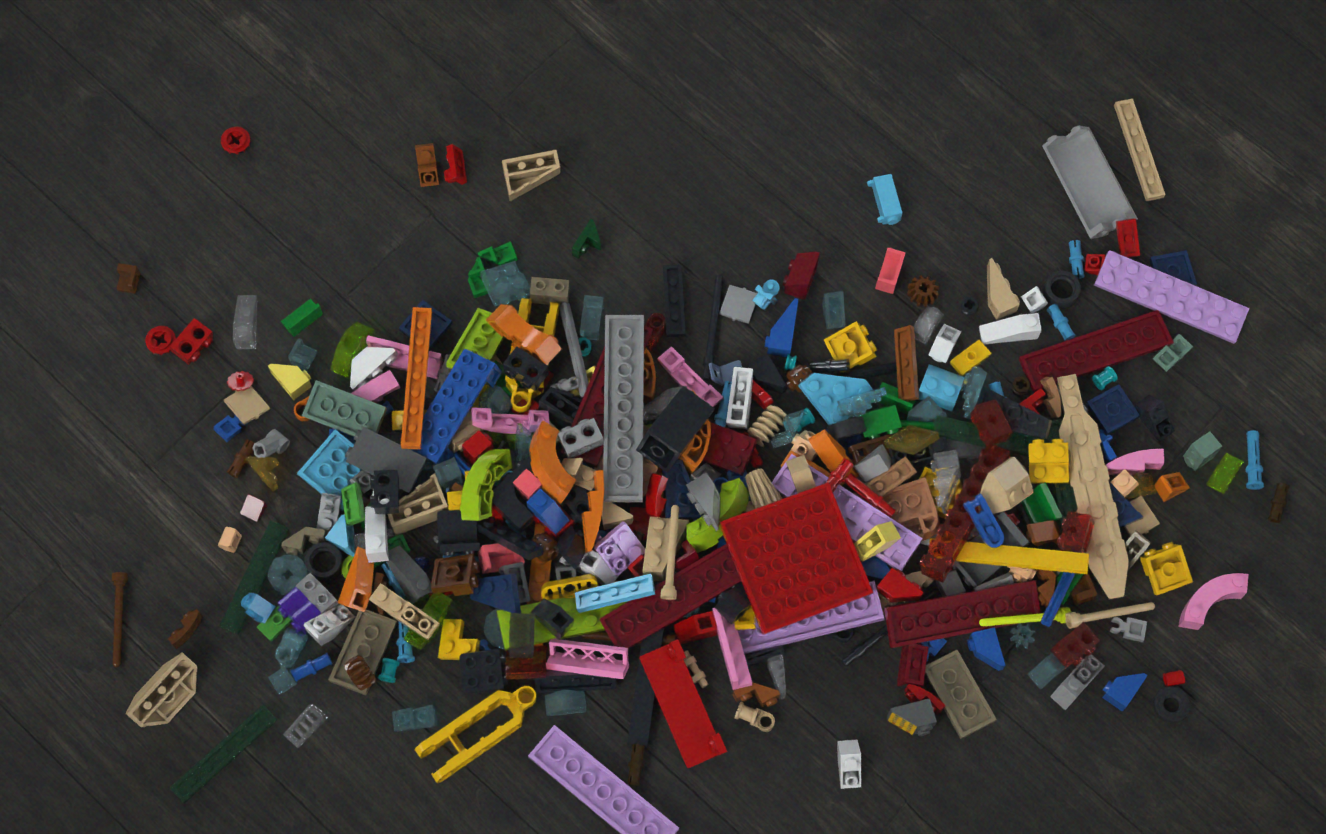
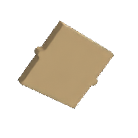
M252 386L245 391H235L234 394L224 399V402L244 425L255 418L258 419L260 415L270 410V407Z
M1142 496L1130 501L1131 505L1144 517L1141 520L1124 526L1130 536L1135 530L1141 535L1147 534L1149 530L1160 524Z

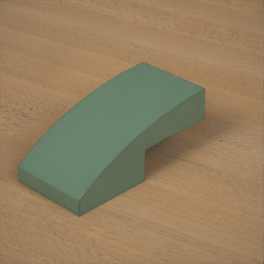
M1180 334L1173 339L1174 343L1172 345H1166L1153 358L1166 372L1193 348Z

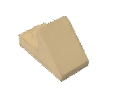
M564 458L561 465L568 474L576 479L574 484L593 491V472L597 470L583 465L582 458Z

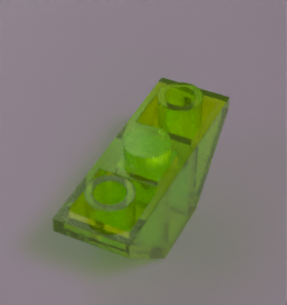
M359 322L349 327L336 347L330 370L348 378L351 373L352 359L365 348L367 336H371L374 329Z
M435 593L431 595L422 609L424 613L440 623L429 640L409 629L403 640L419 650L427 645L441 627L452 599L442 593Z

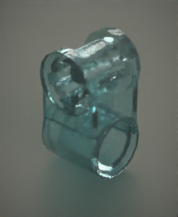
M290 627L286 629L282 641L275 652V657L281 667L291 668L295 664L300 652L306 645L308 635L297 632Z

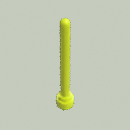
M1059 608L1054 620L1066 623L1065 615L1071 612L1070 608ZM1044 613L983 618L979 621V624L984 627L1040 622Z

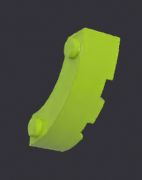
M491 449L481 455L473 464L466 477L460 505L462 520L480 521L492 516L493 485L496 480H500L503 474L513 468L510 449Z
M740 478L722 483L719 522L746 511L749 491ZM703 516L686 524L687 540L697 553L714 546L719 542L718 539L723 536L720 526L719 530L716 531L712 525L708 526Z

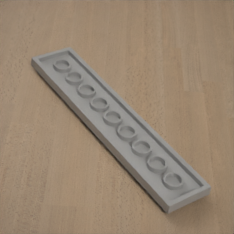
M605 315L603 502H643V455L637 452L636 449L643 439L644 315Z

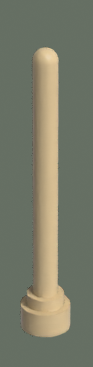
M677 505L671 507L666 583L663 589H661L660 598L666 600H675L677 596V590L673 586L679 507Z
M1149 602L1082 615L1070 612L1066 613L1065 622L1067 627L1072 629L1079 627L1083 622L1153 610L1155 604Z

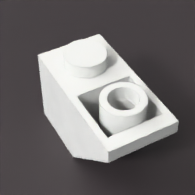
M858 740L837 741L841 789L861 787V752Z

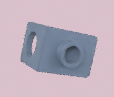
M737 360L720 367L709 363L712 381L721 386L724 385L725 381L730 383L734 367L742 368L741 361Z

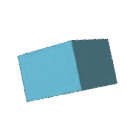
M344 514L340 516L325 538L340 551L354 557L356 552L353 525H346Z

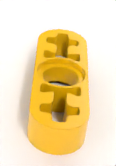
M587 574L546 582L541 587V595L546 600L575 598V592L598 587V580L594 575ZM587 582H591L592 587H588ZM572 584L575 586V589L572 592H567L564 590V587ZM548 589H551L553 594L549 595Z

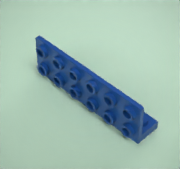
M464 349L424 415L421 449L410 450L426 457L439 468L445 470L454 455L448 446L485 383L493 388L503 372L497 364Z

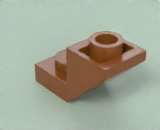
M434 144L415 145L421 187L439 185Z
M1053 520L1026 525L1028 529L1026 532L1027 539L1036 546L1051 541L1055 544L1063 542L1059 526Z
M1035 569L1037 570L1036 576L1038 579L1045 582L1037 588L1039 604L1047 608L1054 594L1056 574L1049 570Z
M753 682L752 686L733 691V697L736 702L740 700L745 702L753 697L752 694H755L761 707L765 705L770 707L778 702L777 699L780 697L778 690Z

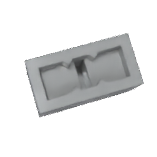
M594 418L590 420L584 419L578 425L565 427L558 433L559 442L567 458H574L604 445L602 434ZM588 430L594 432V434L589 437L584 435V433ZM569 438H574L576 442L574 444H568L566 443V440Z
M311 573L296 585L322 614L339 605L334 596Z

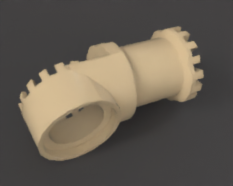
M740 702L735 719L738 720L740 718L748 721L750 725L758 727L763 732H769L774 728L775 718L771 713L758 708H750L745 706L743 702ZM763 717L771 719L772 724L769 727H763L760 724V720Z

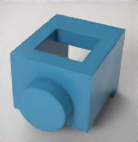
M255 593L247 594L241 601V606L246 609L245 613L260 623H265L275 608L274 605Z

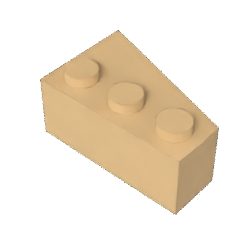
M557 150L502 160L510 201L560 174Z
M435 473L425 483L418 485L408 496L405 495L399 500V514H387L395 536L436 521L438 511L449 510Z
M650 517L643 575L651 574L653 581L662 582L666 578L670 518ZM678 519L676 555L680 551L681 543H683L687 535L686 524L689 523V520Z

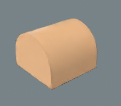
M225 527L218 546L226 551L235 553L242 535L234 528Z

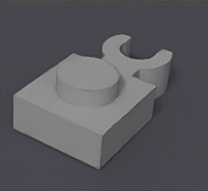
M1118 617L1112 619L1111 622L1117 623L1119 628L1112 627L1110 629L1111 633L1124 632L1123 638L1139 642L1144 641L1147 621L1127 617L1126 622H1123Z

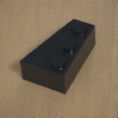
M550 387L539 400L538 408L539 410L548 411L549 419L565 428L572 425L582 399L575 397L572 393Z

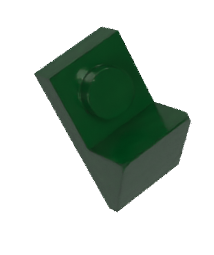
M593 219L589 220L572 247V256L578 259L587 252L589 245L601 251V242Z

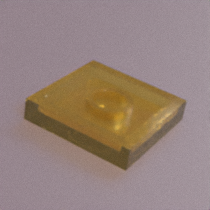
M908 425L884 440V446L888 449L914 455L937 441L939 434L936 431Z

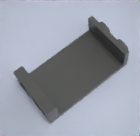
M365 427L362 430L359 429L354 437L356 442L353 448L349 447L346 452V462L374 475L376 470H398L399 488L410 494L428 459L410 449H401L400 444Z
M1004 511L997 516L998 519L996 521L1004 534L1002 545L1027 547L1030 544L1028 539ZM980 534L970 541L984 543ZM959 561L949 562L956 572L960 570L963 573L962 579L969 587L971 585L973 587L979 586L1002 567L999 565Z

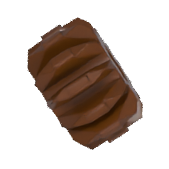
M922 275L919 276V279L914 277L912 283L908 284L909 290L907 295L911 296L910 301H917V307L920 303H923L924 307H927L928 303L934 304L935 299L939 296V286L935 285L936 279L930 281V276L924 279Z
M362 656L352 657L345 663L347 674L359 690L362 691L369 688L376 682L375 675Z

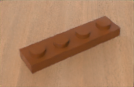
M909 325L894 330L898 397L906 402L919 399L914 327Z

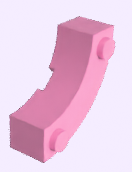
M1226 574L1205 583L1185 605L1178 627L1199 630L1204 624L1208 609L1214 603L1225 599H1241L1247 593L1249 574Z

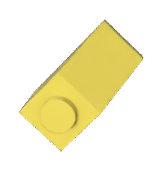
M268 365L271 374L293 400L312 387L309 381L311 377L306 370L301 371L298 366Z
M892 521L873 527L856 541L854 546L863 562L888 549L901 537Z

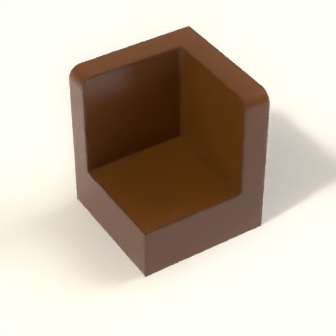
M118 263L117 272L120 277L117 290L135 294L141 274L138 267Z
M1085 574L1072 591L1071 597L1075 606L1092 601L1097 596L1089 574Z

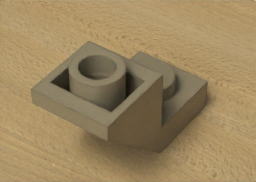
M305 527L283 541L281 546L289 555H304L307 540L313 544L326 542L327 539L325 537L327 533L323 529Z

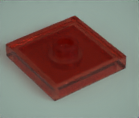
M546 645L525 646L506 650L507 680L546 678Z

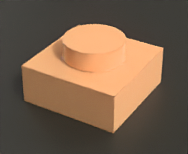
M1125 469L1110 482L1124 497L1139 485Z

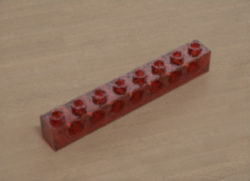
M988 443L986 449L981 450L978 463H974L971 468V476L969 479H965L961 494L958 493L956 495L953 508L948 509L944 524H940L938 527L937 537L931 540L927 555L924 554L920 560L923 575L944 583L975 526L968 512H962L965 510L963 503L974 500L975 497H970L971 495L976 496L980 494L984 482H979V480L985 481L990 471L1010 458L1009 450Z

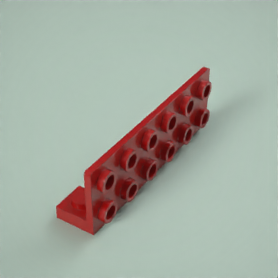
M677 639L640 656L639 659L687 768H691L727 752L720 734H716L685 664L684 659L686 656Z

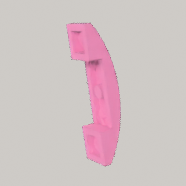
M672 346L658 357L660 364L681 388L685 386L687 389L693 390L712 407L716 406L723 399V396L711 385L708 386L685 363L684 358Z
M491 408L471 409L472 425L496 433H532L536 431L542 421L550 424L549 413L543 410H529L528 415L494 414L491 413Z

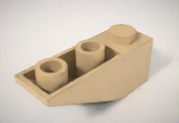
M992 258L989 259L987 265L988 307L998 321L1017 312L1020 301L1018 296L1012 293L1009 281L1002 276L999 264L995 263Z

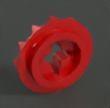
M231 127L222 134L221 145L229 154L235 153L238 155L239 152H245V149L250 147L251 139L245 129ZM232 137L236 140L239 139V145L233 143Z
M156 326L147 333L145 343L153 354H160L162 356L163 353L170 352V345L176 340V336L169 327ZM164 337L166 343H160V345H158L159 343L156 339H162Z

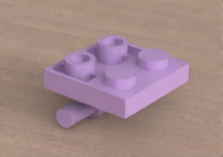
M624 521L602 538L598 534L595 540L596 544L593 546L616 576H619L634 560L645 553V548Z

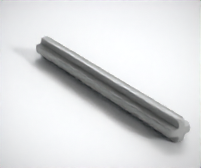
M563 302L559 305V310L575 377L578 378L580 383L578 387L580 397H584L589 382L569 303Z

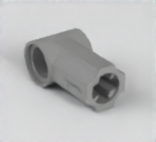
M273 429L264 439L254 443L252 447L254 455L257 458H265L275 452L281 454L288 448L290 440L276 429Z

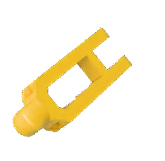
M521 298L518 315L528 323L532 300ZM550 302L549 314L547 313L544 327L531 326L545 334L554 336L559 314V303ZM511 346L510 354L515 349L513 346ZM514 364L513 366L520 367V364ZM505 376L506 388L512 394V408L519 413L526 412L530 408L532 398L534 399L542 393L538 389L534 391L531 388H518L515 378L510 379ZM544 381L539 388H544ZM522 399L527 401V404L523 407L516 406Z
M530 686L520 687L513 693L497 690L424 740L415 748V751L420 758H424L448 741L452 743L458 754L448 760L446 765L434 774H431L435 781L440 783L521 728L524 711L536 702V692ZM501 705H505L510 709L513 719L502 726H497V730L485 738L481 737L480 741L468 750L465 749L457 737L458 734Z

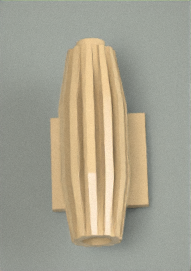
M763 469L754 470L745 476L751 499L745 512L782 499L780 493L777 492Z

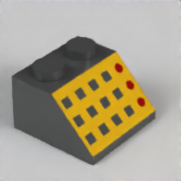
M930 699L891 708L887 715L889 722L911 735L918 734V736L930 734V731L937 722Z

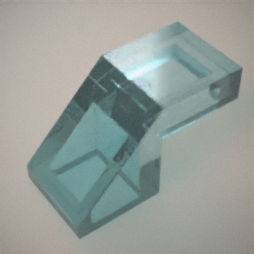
M804 410L785 416L783 425L786 431L773 437L771 441L773 448L792 442L804 416Z

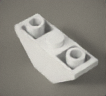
M366 347L352 359L350 387L355 391L368 383L372 378L378 377L386 365L389 366L396 361L397 351L393 348Z
M593 550L584 554L579 567L576 569V571L583 575H594L598 583L602 585L615 583L618 576L613 574L601 556ZM563 557L560 558L559 562L570 565Z
M340 604L307 621L304 627L322 646L333 640L355 616L348 608Z

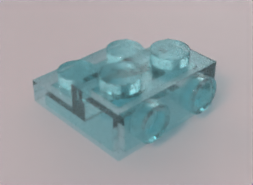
M515 261L480 272V277L494 306L507 305L513 300H521V298L529 296L530 286L524 273H520Z
M974 366L971 373H966L961 387V391H964L962 398L965 399L962 410H965L964 417L971 419L987 375V372L980 367Z
M885 387L869 390L837 401L839 415H848L850 418L866 414V410L872 408L871 403L881 401V396L887 395Z

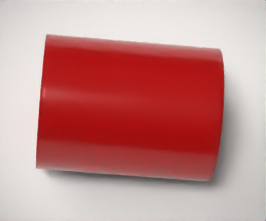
M1182 670L1163 674V681L1166 687L1185 683V676Z

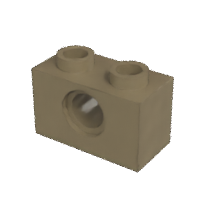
M532 277L530 288L532 303L550 305V302H556L559 305L563 302L569 303V280Z

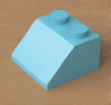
M929 364L919 389V400L953 411L965 377Z

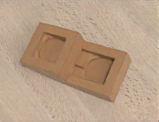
M1045 377L1040 380L1049 396L1043 400L1044 405L1052 418H1058L1061 416L1059 392L1053 377Z

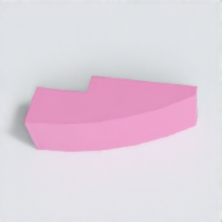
M1164 449L1141 450L1121 456L1106 464L1109 475H1119L1125 469L1131 476H1141L1145 469L1160 470L1164 464Z

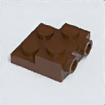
M473 554L435 559L431 583L433 594L452 591L454 596L474 594V588H478L476 573H480L479 562L475 560Z

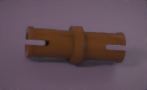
M247 439L239 453L235 454V459L227 470V473L232 477L238 478L245 464L249 463L248 459L254 451L252 448L254 445L253 441Z

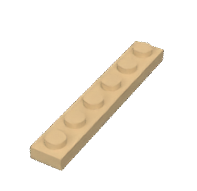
M1133 98L1115 102L1114 107L1146 201L1164 198L1165 192Z

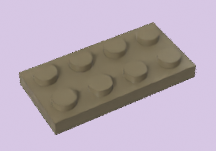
M365 610V612L358 611L329 677V682L367 695L369 688L361 691L356 687L345 670V663L352 657L360 655L375 675L397 626V621L369 610Z
M958 650L926 665L925 676L937 698L946 705L944 710L960 739L997 720Z

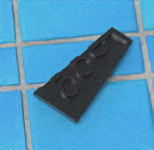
M982 386L973 421L974 424L1043 439L1048 438L1052 420Z

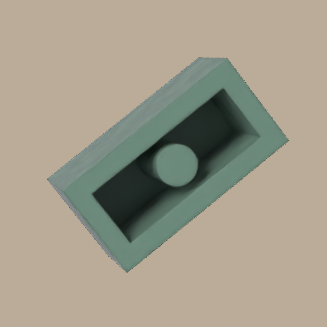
M1209 431L1190 445L1183 455L1184 460L1189 467L1196 471L1212 460L1222 445Z

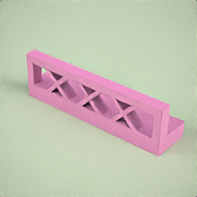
M367 336L366 342L368 347L393 348L397 351L396 361L388 367L407 371L409 345ZM429 351L427 377L438 379V371L443 363L440 353Z
M713 608L717 634L732 689L752 686L738 630L735 629V622L731 624Z
M550 639L549 641L550 656L546 662L547 670L624 679L628 671V648ZM555 646H561L566 652H556ZM574 649H581L585 654L578 655ZM600 651L604 657H597L593 652ZM614 653L622 654L623 660H616L612 655Z

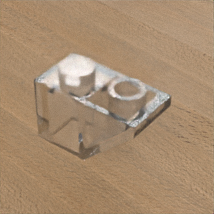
M927 306L918 317L914 325L916 340L927 344L944 316L938 308Z

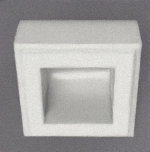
M1037 286L1021 296L1031 313L1041 310L1048 304Z

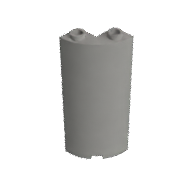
M1079 125L1072 128L1071 133L1067 136L1053 135L1047 139L1048 142L1042 145L1090 239L1108 235L1110 231L1116 229V221L1133 218L1138 220L1089 127Z

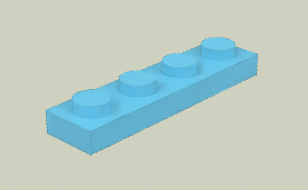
M647 574L575 592L577 611L582 613L655 595L653 576Z

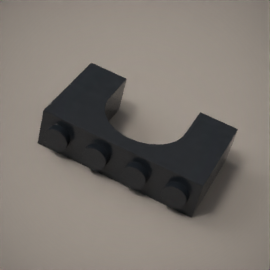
M531 452L526 460L522 459L518 462L516 469L512 473L508 472L501 480L502 482L498 486H493L492 488L494 492L492 507L520 534L534 521V515L517 499L515 495L516 488L513 482L525 469H528L533 474L530 464Z

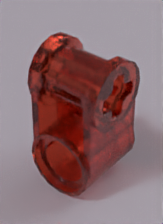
M653 313L644 325L653 328L647 345L650 351H653L666 328L665 317L661 313ZM655 321H659L662 323L660 326L657 327L652 325Z

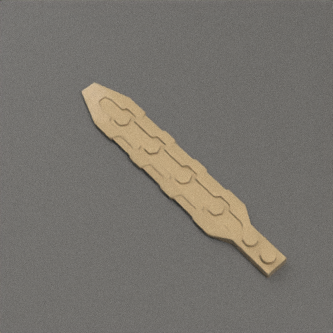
M1076 374L1057 377L1064 410V418L1059 429L1060 439H1064V443H1068L1069 480L1074 490L1078 508L1076 510L1078 520L1084 534L1085 551L1089 554V569L1109 599L1124 597L1129 560L1118 524L1116 503L1113 502L1108 481L1110 477L1102 455L1098 426L1084 410Z

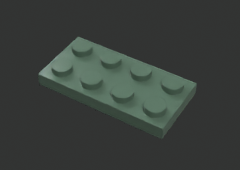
M316 380L302 416L355 436L359 429L362 430L363 427L378 433L387 407Z

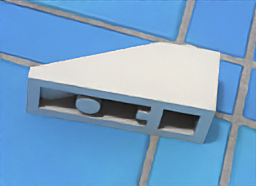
M1039 314L1017 315L979 326L981 342L983 344L1038 339L1041 333Z
M734 367L726 419L729 428L748 430L753 369Z
M371 506L365 507V546L368 562L389 561L386 514H375L374 508H371Z

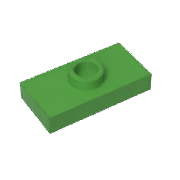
M355 482L341 489L346 525L348 526L365 520L361 485Z
M279 606L270 614L265 623H260L257 626V629L271 642L292 622L289 617L284 618L279 613Z

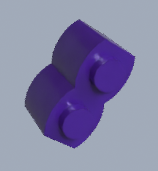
M297 587L278 601L279 613L284 618L289 617L293 621L291 625L297 632L302 631L306 634L307 631L304 624L322 614Z

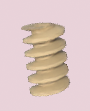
M769 405L766 409L767 411H763L762 416L757 418V422L752 424V428L747 430L749 437L757 439V444L764 447L762 441L770 442L767 436H775L772 430L779 431L777 424L784 426L781 419L789 420L786 413L777 406Z

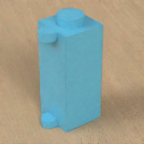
M892 175L873 177V180L868 181L867 184L868 187H872L880 214V217L877 218L878 223L889 225L901 221L902 210Z

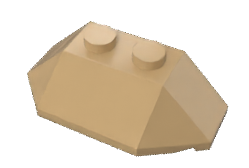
M1010 457L990 471L980 492L993 514L1012 509L1034 493L1026 468L1015 457Z
M180 653L163 664L137 692L125 714L140 727L168 724L196 693L197 665L184 653Z

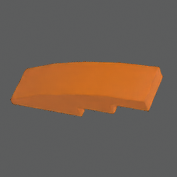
M603 470L593 472L595 491L587 493L589 511L582 513L585 553L592 551L599 531L604 499Z

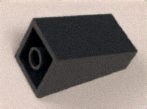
M682 386L648 429L636 451L668 473L709 419L715 408L694 394L693 391Z

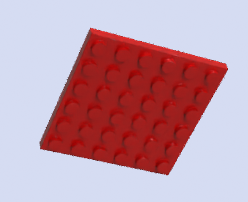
M829 482L719 522L763 635L873 594Z

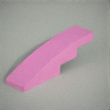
M389 370L356 389L351 394L378 403L383 400L384 396L399 389L400 386Z

